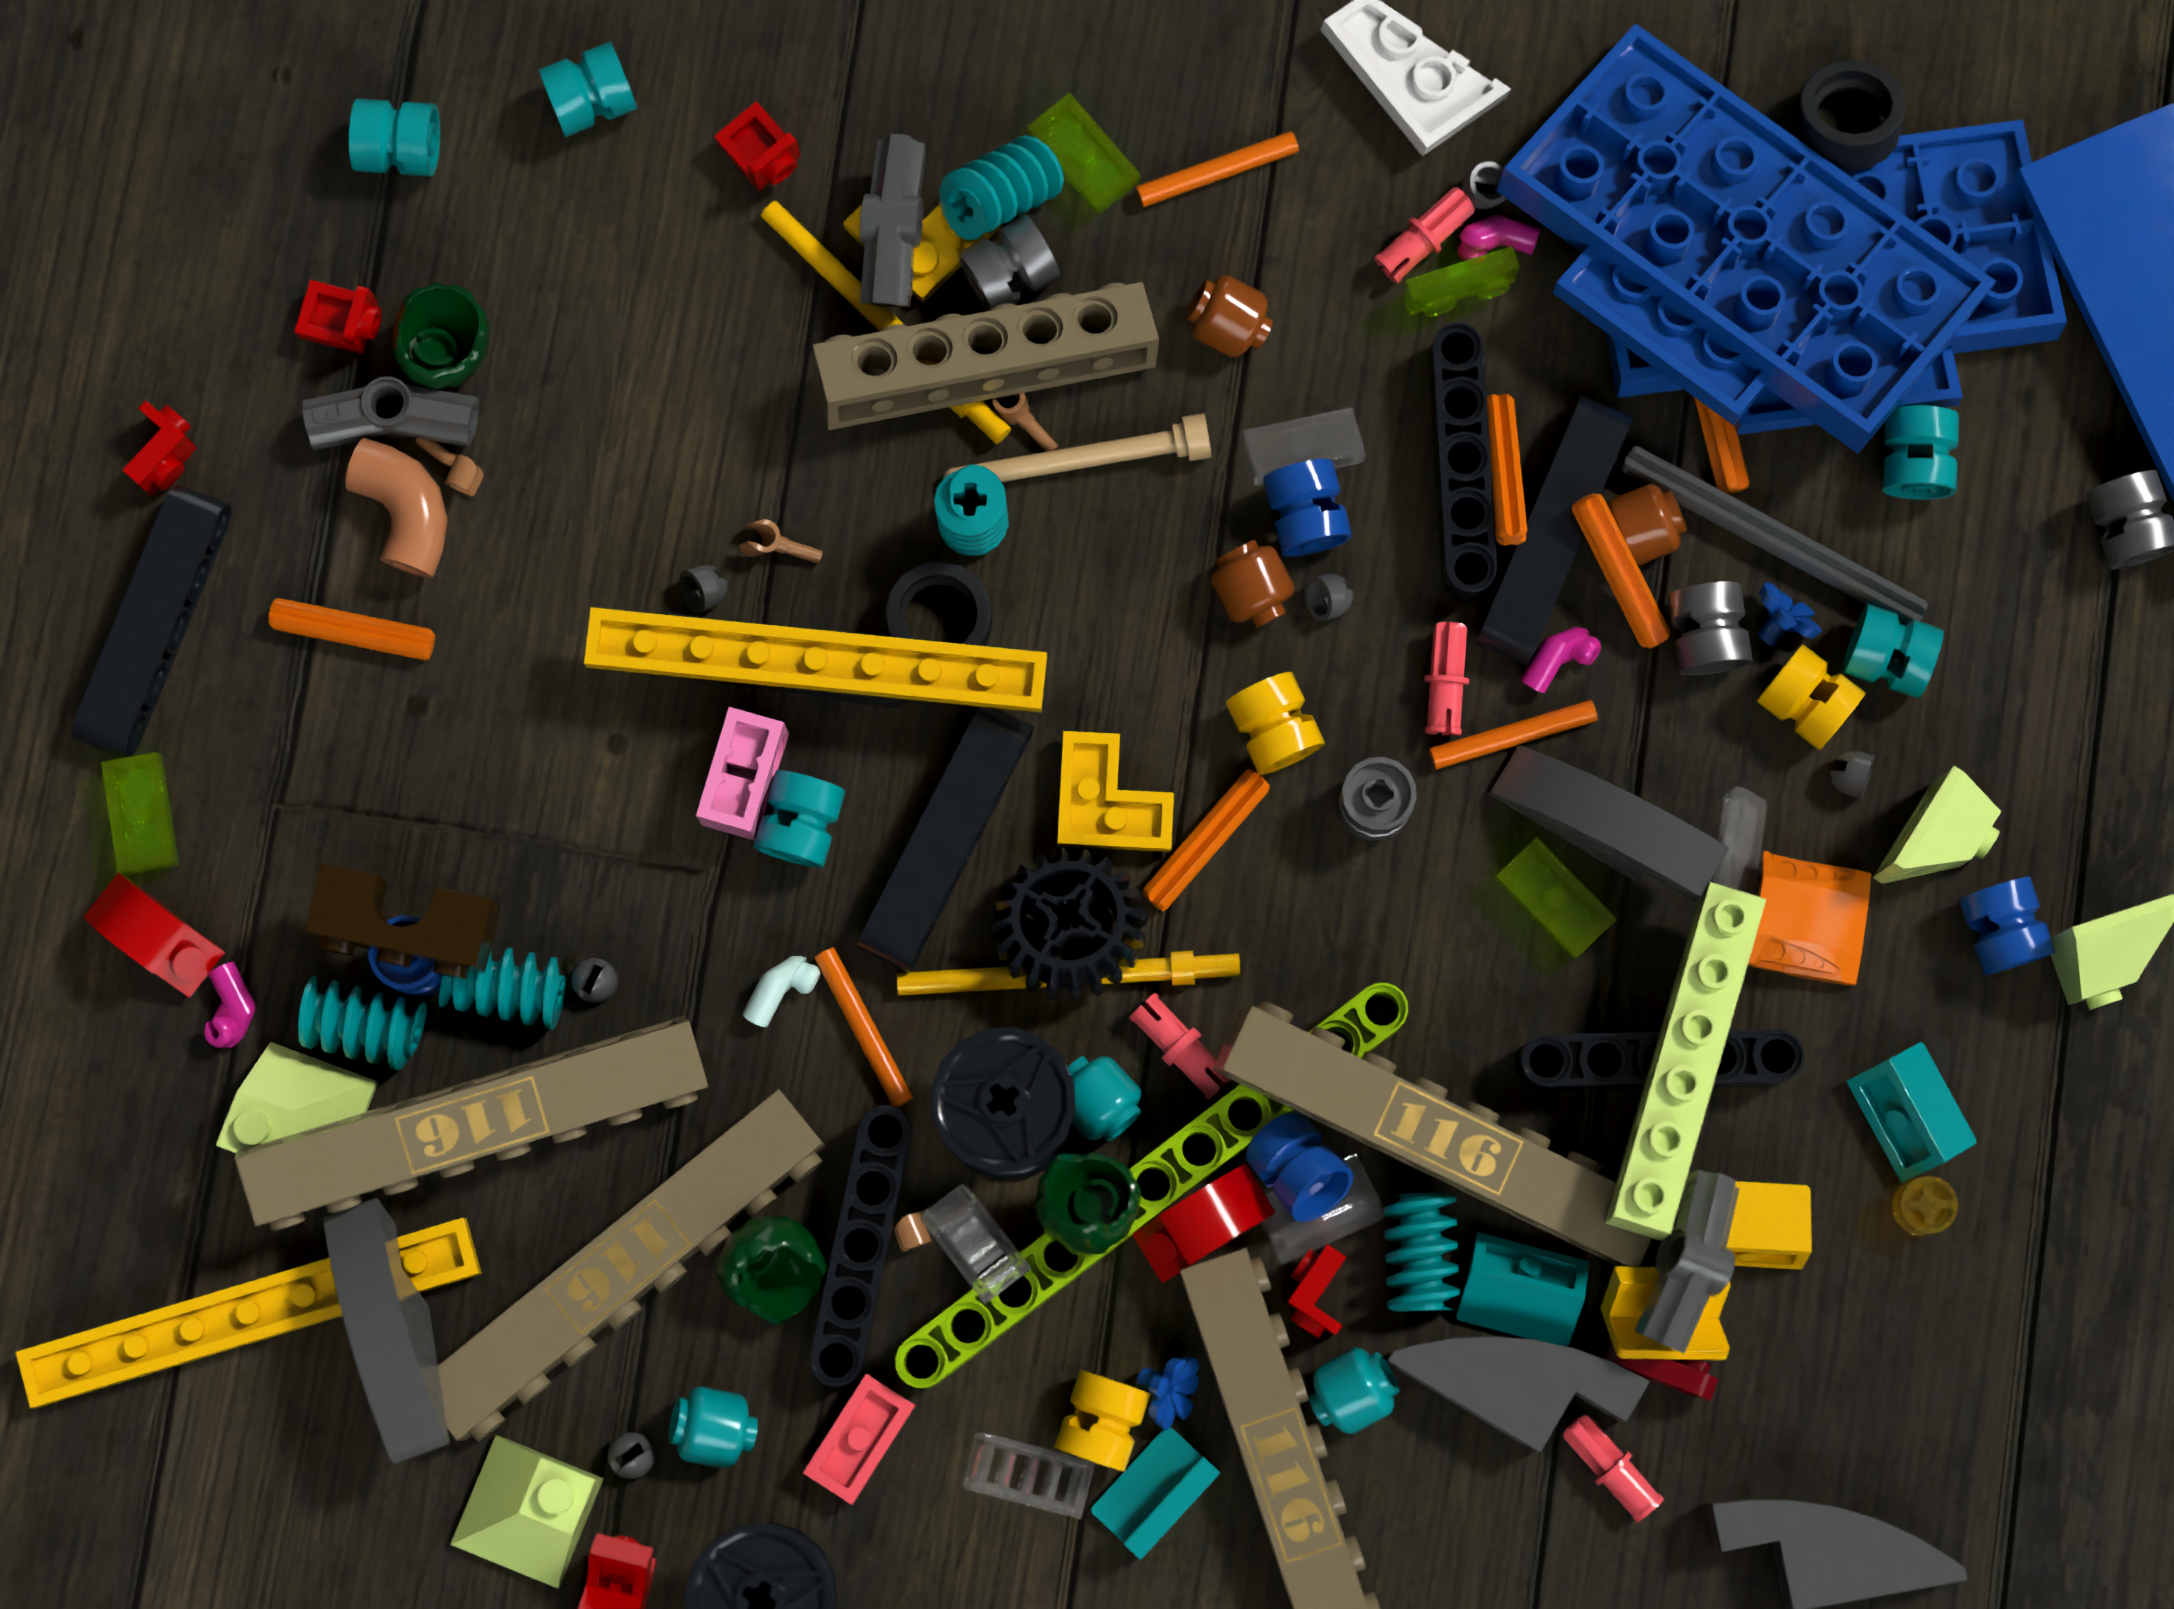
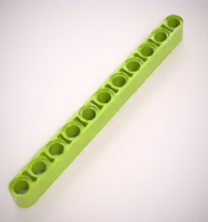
M1375 983L1364 989L1316 1027L1327 1031L1343 1033L1351 1043L1350 1054L1362 1059L1365 1051L1371 1053L1401 1028L1408 1015V1001L1404 993L1395 985ZM1374 997L1389 999L1396 1008L1395 1021L1386 1026L1372 1023L1365 1012L1366 1002ZM1241 1084L1129 1169L1136 1181L1142 1173L1148 1170L1162 1172L1169 1180L1170 1190L1159 1201H1148L1141 1197L1138 1216L1133 1222L1129 1234L1124 1239L1111 1246L1103 1254H1078L1077 1262L1072 1269L1066 1272H1056L1047 1266L1044 1256L1046 1248L1054 1240L1044 1234L905 1340L898 1348L895 1357L896 1370L900 1378L908 1385L916 1388H931L941 1383L1130 1238L1136 1231L1147 1225L1249 1146L1253 1137L1273 1119L1295 1110ZM1241 1100L1254 1103L1261 1115L1259 1125L1250 1131L1236 1129L1228 1118V1110L1233 1103ZM1202 1135L1212 1141L1215 1147V1157L1210 1163L1204 1166H1195L1185 1159L1182 1153V1146L1189 1137ZM1011 1275L1025 1277L1032 1287L1029 1301L1018 1308L1004 1305L999 1298L1001 1282ZM965 1310L977 1311L985 1320L984 1334L974 1343L960 1342L953 1333L954 1319ZM920 1345L932 1347L939 1358L937 1371L926 1379L915 1378L907 1368L908 1354L913 1348Z

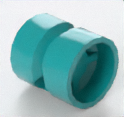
M611 41L582 52L581 60L577 64L566 58L538 69L565 137L593 127L597 115L602 114L611 120L638 109Z
M355 100L349 126V156L351 167L354 171L386 173L392 165H396L399 172L405 175L433 176L435 174L440 149V116L436 104L403 102L398 110H394L388 100Z
M1913 405L1897 407L1884 422V445L1892 450V454L1883 460L1882 491L1885 494L1903 499L1927 500L1953 496L1957 492L1958 461L1949 455V452L1958 446L1959 414L1957 411L1939 406ZM1908 456H1916V457H1931V456H1933V458H1908Z
M1867 603L1852 633L1845 654L1842 673L1870 683L1875 682L1880 677L1885 678L1888 689L1919 699L1925 691L1935 668L1943 642L1944 630L1915 619L1906 625L1900 624L1897 613ZM1894 648L1900 650L1902 654L1893 653Z
M776 770L766 801L773 811L772 814L761 818L753 848L784 861L823 869L832 841V836L826 828L827 825L837 822L846 791L821 779L795 772Z

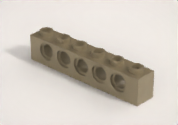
M1143 282L1129 285L1111 283L1092 292L1076 295L1058 293L1047 297L1043 301L1018 306L1006 303L995 306L986 312L965 316L948 314L937 318L934 322L913 326L895 324L887 326L876 333L855 337L850 335L833 336L823 343L813 344V373L827 429L833 430L1155 368L1159 336ZM1088 327H1096L1103 330L1104 332L1093 334L1086 332L1083 329ZM1040 337L1050 342L1035 344L1029 341V339ZM978 348H989L995 352L992 354L983 355L976 353L974 350ZM925 358H933L940 361V363L925 365L919 361ZM869 369H880L883 370L885 373L878 376H871L865 374L864 371Z

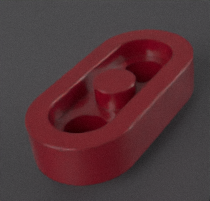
M1611 1338L1608 1339L1602 1359L1613 1362L1642 1378L1709 1402L1712 1401L1719 1381L1716 1377L1709 1375L1712 1364L1703 1360L1676 1359L1673 1361L1670 1359L1620 1358L1616 1355Z

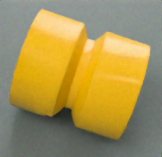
M1802 644L1756 702L1780 721L1792 718L1795 721V732L1820 751L1856 708L1866 692L1843 674L1835 676L1827 674V662Z
M1284 672L1264 679L1238 692L1226 701V706L1238 731L1250 734L1251 738L1246 745V749L1259 775L1269 774L1290 766L1325 746V741L1313 716L1302 714L1300 711L1305 699L1292 672Z
M1080 1370L1070 1399L1076 1411L1075 1414L1064 1417L1054 1448L1125 1472L1135 1442L1130 1436L1129 1430L1130 1427L1141 1424L1151 1394Z

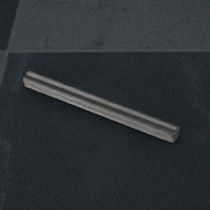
M1634 446L1630 449L1621 466V472L1644 486L1647 484L1657 485L1663 493L1671 490L1677 503L1865 605L1868 603L1897 613L1899 622L1903 625H1906L1913 619L1921 621L1928 607L1926 600L1639 446Z

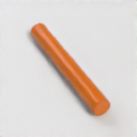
M1289 131L1136 186L1138 198L1144 208L1299 152L1297 140L1294 133Z
M1592 700L1584 701L1429 748L1431 761L1435 770L1596 722L1598 721L1597 712Z
M834 947L821 952L814 959L891 1105L898 1108L913 1099V1096Z

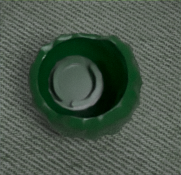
M436 282L428 287H418L412 290L410 294L405 295L401 302L391 339L393 355L402 371L413 382L434 390L447 386L457 387L465 379L474 376L478 367L487 356L489 348L490 325L486 313L469 290L456 284L448 286Z
M1099 1153L1084 1155L1059 1154L1046 1165L1045 1172L1039 1177L1035 1205L1036 1218L1040 1222L1043 1232L1054 1241L1060 1242L1072 1255L1103 1254L1129 1234L1132 1224L1139 1213L1141 1201L1140 1187L1132 1172L1117 1159L1105 1157Z
M766 1214L759 1219H748L740 1229L727 1237L726 1243L716 1260L719 1284L724 1293L736 1304L744 1306L750 1312L772 1324L787 1322L791 1316L799 1315L808 1302L820 1293L822 1286L826 1283L824 1275L827 1272V1266L813 1234L801 1223L788 1216H771Z

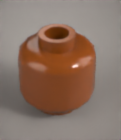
M1221 275L1213 282L1205 279L1194 294L1186 313V319L1192 322L1191 334L1194 339L1233 358L1241 356L1250 346L1258 350L1265 342L1273 324V320L1266 317L1268 310L1266 295L1228 275Z
M1647 484L1615 497L1607 504L1638 566L1676 551L1681 544L1680 534L1688 531L1673 492L1669 490L1663 493L1657 485Z
M1253 540L1215 560L1219 568L1212 574L1211 584L1231 621L1241 623L1252 619L1255 627L1259 628L1286 613L1282 603L1292 596L1295 586L1274 547H1259L1256 540Z

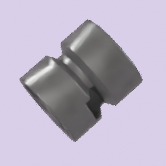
M1027 215L999 229L997 241L991 242L983 238L957 253L967 279L987 311L1001 304H1017L1020 302V294L1024 289L1036 293L1061 279L1058 265L1047 243Z
M2156 470L2137 472L2111 480L2089 490L2085 494L2095 524L2105 526L2106 533L2100 540L2110 569L2134 566L2174 551V520L2171 515L2161 512V507L2166 503L2167 499Z
M1732 581L1703 583L1681 588L1668 594L1667 599L1672 627L1681 630L1682 636L1675 642L1679 674L1691 676L1714 674L1742 668L1753 662L1748 631L1738 626V621L1745 615L1740 583Z
M1373 757L1356 764L1347 774L1338 798L1339 816L1345 828L1356 837L1367 841H1384L1398 834L1407 823L1417 799L1416 784L1409 770L1398 761L1386 757Z

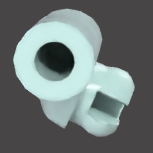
M789 957L761 976L742 1015L758 1026L767 1027L783 995L791 987H794L801 994L811 992L820 977V969L813 964L807 963V957Z

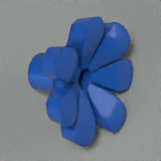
M1765 582L1762 585L1758 594L1761 596L1760 600L1767 608L1770 618L1757 633L1765 643L1775 647L1787 632L1799 633L1811 639L1822 632L1821 627L1810 619L1815 613L1808 605L1799 602L1794 606L1792 605V598L1774 584Z
M1183 1356L1181 1359L1172 1358L1167 1362L1163 1373L1146 1367L1141 1370L1137 1377V1388L1150 1393L1153 1397L1149 1406V1416L1154 1419L1155 1424L1164 1430L1172 1426L1175 1415L1185 1420L1192 1412L1193 1404L1186 1398V1395L1193 1394L1199 1384V1376L1196 1375L1199 1370V1362L1195 1358Z

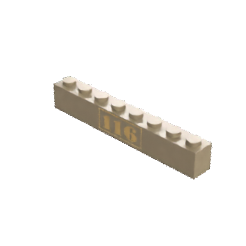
M1261 1001L1259 1008L1254 1006L1240 1008L1212 1071L1617 1267L1640 1266L1652 1238L1605 1224L1616 1183L1599 1175L1602 1167L1601 1164L1572 1151L1569 1152L1566 1159L1548 1150L1551 1142L1548 1138L1520 1126L1516 1134L1496 1125L1500 1117L1498 1114L1473 1102L1468 1101L1465 1109L1445 1100L1448 1093L1447 1089L1418 1076L1412 1084L1394 1075L1393 1073L1397 1066L1376 1054L1365 1051L1362 1059L1342 1050L1345 1040L1327 1030L1313 1026L1309 1034L1291 1025L1290 1022L1293 1015L1278 1006Z
M683 1015L236 1151L235 1160L255 1226L269 1222L271 1230H278L304 1221L303 1212L326 1205L328 1213L356 1206L362 1202L360 1194L383 1187L385 1195L409 1190L419 1185L418 1176L437 1170L440 1171L442 1178L467 1172L475 1168L473 1159L496 1153L497 1160L520 1156L531 1151L529 1142L552 1136L554 1143L578 1138L587 1133L585 1125L606 1118L608 1119L609 1126L636 1120L643 1116L642 1107L663 1101L665 1109L691 1103L698 1099L697 1090L709 1086L690 1022Z
M778 1089L438 1366L447 1429L457 1441L467 1440L473 1435L476 1441L479 1442L490 1435L504 1423L505 1418L500 1412L517 1398H519L523 1405L534 1399L551 1384L550 1380L546 1377L550 1371L563 1361L570 1368L582 1360L597 1346L591 1339L608 1324L614 1330H617L630 1321L642 1310L641 1306L637 1303L642 1296L654 1287L659 1293L666 1291L687 1273V1270L682 1265L699 1250H701L705 1257L722 1246L731 1234L727 1228L744 1213L750 1219L761 1214L777 1200L778 1197L773 1193L777 1186L789 1177L795 1183L801 1181L823 1162L817 1154L826 1147L787 1097Z
M1244 1248L1180 1270L1179 1274L1292 1609H1380L1374 1592L1363 1594L1356 1572L1366 1569L1355 1535L1344 1538L1337 1516L1347 1513L1338 1483L1336 1479L1325 1482L1318 1460L1328 1457L1319 1427L1317 1423L1306 1426L1299 1404L1309 1401L1300 1371L1298 1367L1287 1370L1280 1348L1289 1346L1290 1342L1279 1312L1268 1314L1262 1293L1271 1290V1286L1261 1257L1250 1260L1247 1249Z

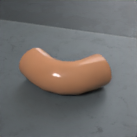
M367 438L361 439L353 451L347 468L346 489L347 491L380 502L390 514V533L380 560L404 572L433 579L443 553L448 522L440 487L419 461L394 447Z

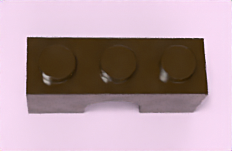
M321 863L305 932L317 939H321L319 949L346 956H353L355 947L377 951L376 961L404 968H410L412 959L434 963L433 973L461 980H467L469 971L485 974L501 907L493 899L435 887L430 908L424 918L411 926L396 927L390 925L384 913L387 881L376 874Z

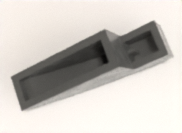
M1518 745L1489 793L1492 797L1636 882L1645 873L1692 902H1696L1702 896L1730 849L1727 845L1624 789L1565 762Z
M378 1198L324 1217L323 1222L328 1253L345 1327L371 1410L389 1458L396 1464L449 1444L430 1310L428 1304L402 1269L396 1224Z
M1495 1336L1451 1338L1391 1351L1386 1358V1362L1392 1367L1533 1452L1542 1451L1573 1395L1618 1422H1627L1650 1382L1613 1362L1574 1348L1531 1339Z
M1736 1499L1704 1503L1713 1550L1727 1551L1771 1543L1784 1609H1812L1968 1580L1965 1568L1948 1555L1906 1531L1866 1515L1834 1506L1786 1499Z

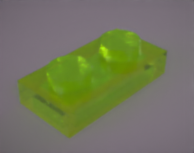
M1070 92L1027 126V134L1039 139L1052 150L1062 167L1063 176L1097 215L1101 214L1141 181V174Z
M1513 246L1407 279L1402 297L1408 314L1412 315L1424 311L1426 317H1432L1455 308L1457 300L1476 294L1479 300H1486L1507 292L1510 289L1509 284L1514 283L1520 267Z
M158 752L101 762L117 872L125 876L179 866L162 755Z
M1537 837L1494 878L1573 961L1617 920Z

